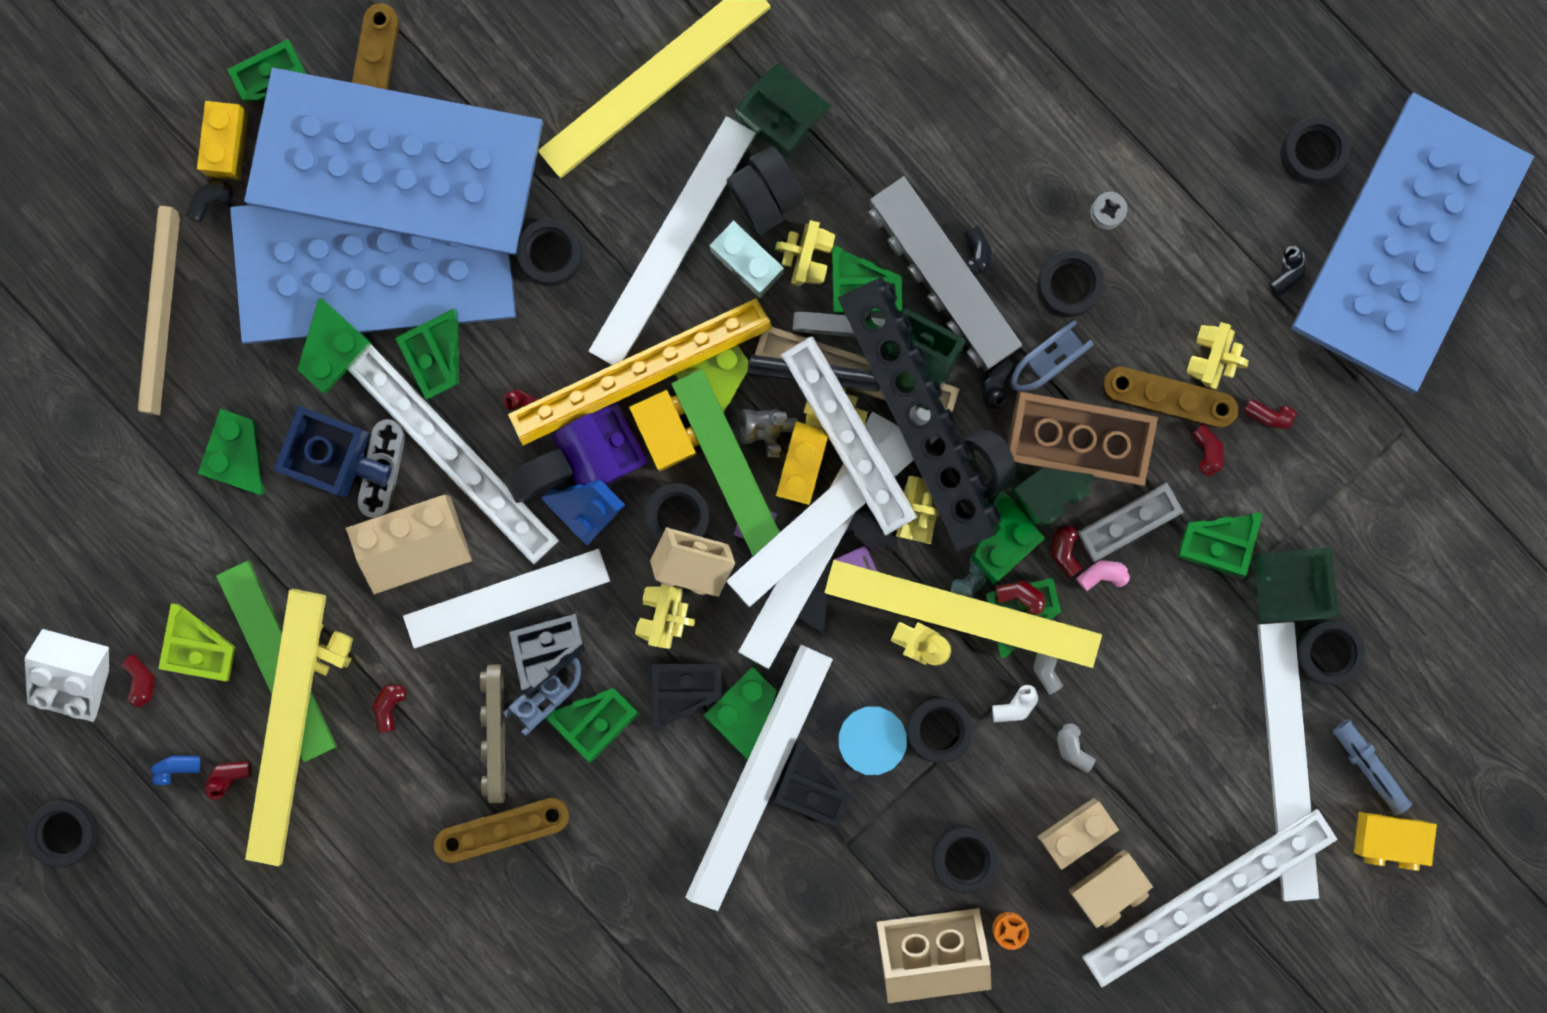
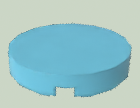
M865 706L854 711L843 721L839 731V749L844 761L855 771L865 775H881L892 770L902 760L907 748V733L902 722L891 711L879 706Z

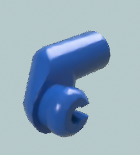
M173 755L155 763L150 771L153 773L152 783L154 785H168L171 782V773H199L200 756Z

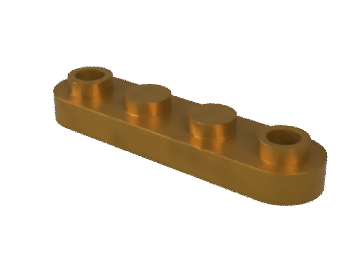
M375 4L365 12L352 83L388 90L400 25L396 12L389 5ZM383 15L386 17L384 24H375V19L378 16Z
M1116 367L1109 371L1103 379L1102 387L1105 395L1112 401L1214 428H1223L1232 424L1238 415L1237 402L1226 393L1127 367ZM1117 378H1124L1127 381V388L1125 390L1117 388ZM1218 404H1223L1226 407L1227 412L1225 416H1219L1216 413V406Z
M547 798L451 826L442 830L436 836L434 850L442 861L455 863L560 832L568 824L570 818L569 808L565 802L558 798ZM549 809L557 810L559 813L558 820L550 821L546 816ZM449 838L458 840L459 847L457 850H451L448 847L447 841Z

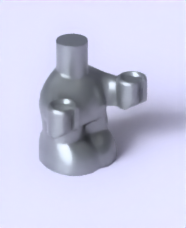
M743 409L739 419L741 442L749 444L755 440H764L766 457H780L781 445L777 444V439L782 432H793L798 419L787 418L786 412H780L777 409L771 411Z

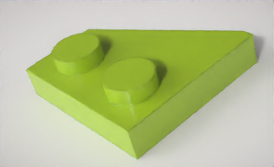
M738 345L675 375L680 380L703 369L724 413L748 373V360Z
M171 603L158 669L230 681L236 647L180 604Z

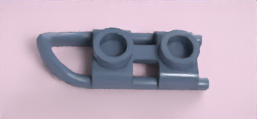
M1072 319L1018 363L1011 378L1012 390L1024 392L1044 385L1094 346V343L1091 340L1084 345L1071 331L1077 325V322ZM1052 343H1055L1057 348L1047 354L1044 350ZM1065 355L1066 359L1057 366L1054 361L1060 356ZM1028 363L1032 372L1040 379L1028 385H1018L1019 373Z
M575 657L562 668L564 669L570 665L575 667L574 678L568 688L560 682V679L555 676L557 673H555L530 695L524 696L522 694L502 713L506 719L514 714L526 726L521 731L524 737L575 690L581 676V665L578 658ZM539 690V692L532 699H529L533 694H535ZM545 699H548L551 704L541 711L538 706Z

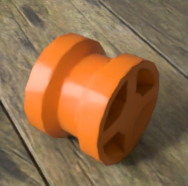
M1014 912L1000 913L992 923L994 938L1001 947L1007 950L1021 948L1029 937V929L1026 922L1020 915Z

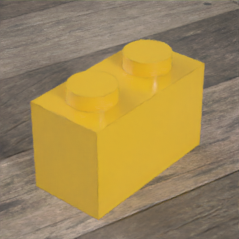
M205 101L197 169L207 177L241 180L249 113L240 105Z
M665 390L629 407L659 472L697 455L693 447L700 444L692 427L684 428L679 416L685 414L677 395L670 397L668 391Z
M796 421L776 496L810 505L828 435L823 428Z
M1359 812L1354 853L1364 857V863L1385 866L1386 860L1398 861L1399 868L1419 871L1420 865L1432 866L1437 824L1422 820Z

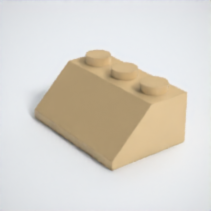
M445 494L346 528L356 560L373 594L472 561L451 496Z
M979 908L877 922L888 1003L992 990L990 960Z

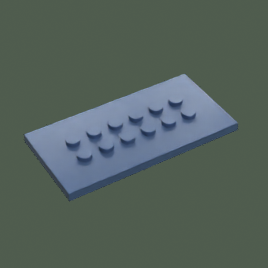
M272 68L244 202L260 207L517 256V247L522 232L543 121L542 119Z
M1413 92L1408 97L1291 330L1411 394L1416 393L1534 156Z
M255 205L230 207L241 339L244 344L307 338L316 304L320 298H323L360 333L416 328L451 309H457L458 324L516 318L510 254Z

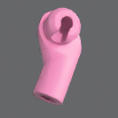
M1100 560L1079 575L1076 580L1087 592L1101 580L1112 582L1116 587L1125 586L1130 580V575L1127 572V567L1122 563Z

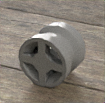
M1105 192L1091 205L1090 219L1099 229L1112 230L1126 217L1128 211L1127 203L1118 193Z

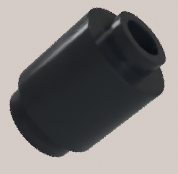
M862 507L858 510L847 531L854 534L852 538L879 554L882 553L883 549L890 552L899 538L896 537L897 532L895 530L885 536L870 509L867 511Z

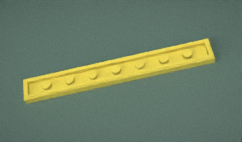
M723 0L538 150L539 154L561 179L770 9V4L766 0Z
M833 560L824 592L1091 668L1094 666L1102 634L837 560Z
M297 589L289 590L245 860L280 866L283 862L326 595Z

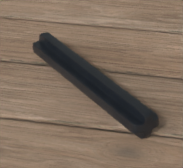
M752 355L748 361V373L750 375L796 381L784 359ZM830 365L842 388L878 392L880 390V386L872 371Z

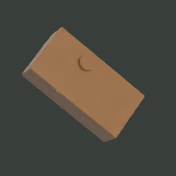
M1017 391L1007 445L1014 456V461L1018 463L1145 486L1158 417Z

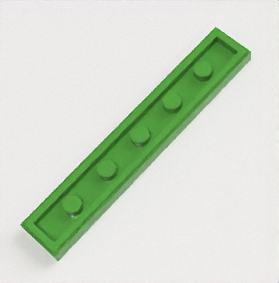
M703 369L671 384L754 557L780 531Z
M246 561L216 577L272 694L283 630L251 562ZM310 692L300 753L303 762H307L337 747L312 692Z

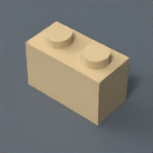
M667 527L650 560L655 579L660 583L671 587L675 585L684 587L700 595L710 594L718 597L735 565L729 544Z
M1092 798L1037 837L1055 864L1062 870L1115 834L1119 829L1100 801Z
M1123 849L1068 889V891L1096 928L1101 925L1106 928L1121 917L1119 912L1128 905L1135 907L1149 897L1147 892L1153 886L1130 854Z

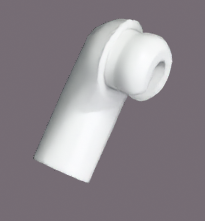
M1023 685L1019 688L1010 704L992 705L993 722L1026 719L1037 704L1038 695L1036 689L1031 685Z

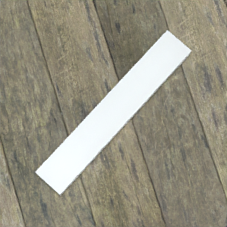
M809 337L781 354L885 536L917 518L815 339Z
M596 549L404 615L403 618L413 647L418 648L610 582V578L600 549Z

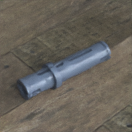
M1351 719L1345 720L1336 726L1332 733L1336 735L1350 754L1348 759L1352 764L1359 766L1374 789L1388 805L1392 814L1397 816L1412 806L1411 800L1407 798L1392 775L1375 755V747L1372 743H1367L1352 724Z

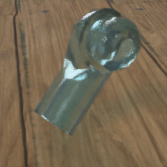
M970 554L968 575L964 580H953L951 585L952 593L970 598L985 583V574L972 561V554Z

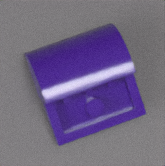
M617 402L575 420L551 436L557 449L562 450L569 463L576 485H586L589 482L601 480L607 486L648 463Z

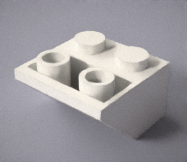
M42 629L25 657L27 704L39 709L62 713L72 718L94 722L109 673V647Z

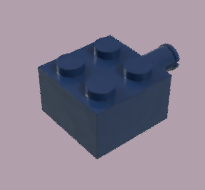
M298 406L273 470L347 498L356 476L385 487L390 478L392 466L384 465L365 457L364 453L371 433Z

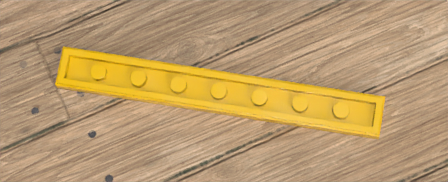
M757 298L509 413L508 416L522 445H525L589 413L596 412L772 329L770 320Z

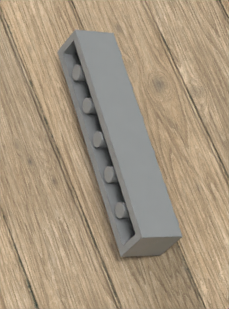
M905 176L870 199L869 206L871 210L868 211L870 218L879 229L884 226L891 236L887 241L897 256L902 254L905 256L910 264L907 270L918 285L923 282L930 292L927 295V299L937 312L941 310L949 319L946 325L957 341L962 338L968 346L969 350L966 351V354L972 364L977 369L982 366L986 372L1017 351L1022 346V343Z

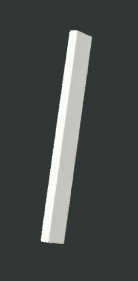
M725 117L589 349L591 354L610 365L625 360L727 186V178L734 174L754 140L755 132L733 119Z
M371 344L348 371L533 564H536L559 540L523 502L516 503L506 484Z
M922 405L916 411L917 416L922 420H930V410L925 405ZM899 427L877 446L894 477L914 460ZM932 436L930 440L931 444L934 441H936L939 437ZM846 473L726 581L748 607L752 606L866 503L850 473Z
M874 412L871 413L865 424V428L876 447L898 428L897 425ZM844 463L830 488L848 473ZM855 513L776 583L738 653L767 669L770 668Z
M1294 622L1257 625L1276 834L1311 813ZM1315 854L1280 876L1283 901L1319 899Z
M800 645L685 898L691 902L716 911L719 910L831 665L832 658Z
M1316 809L1082 957L1100 986L1104 987L1338 839L1320 811Z

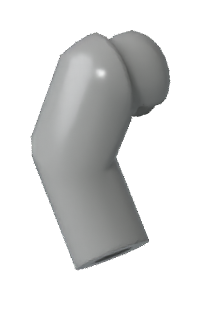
M1037 653L1033 665L1034 672L1048 694H1053L1063 687L1054 671L1058 658Z
M1072 723L1065 724L1057 736L1060 755L1067 762L1085 773H1089L1096 759L1080 749L1079 736L1081 732L1079 727Z

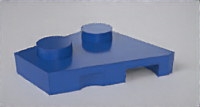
M601 480L592 481L586 485H572L566 490L558 492L556 489H552L541 498L587 546L598 537L625 505Z

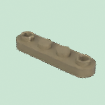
M502 664L487 665V671L480 674L481 692H486V706H481L480 720L481 727H487V741L481 742L482 762H487V776H482L481 792L482 797H488L489 803H504L505 717L502 714L505 711L504 669Z

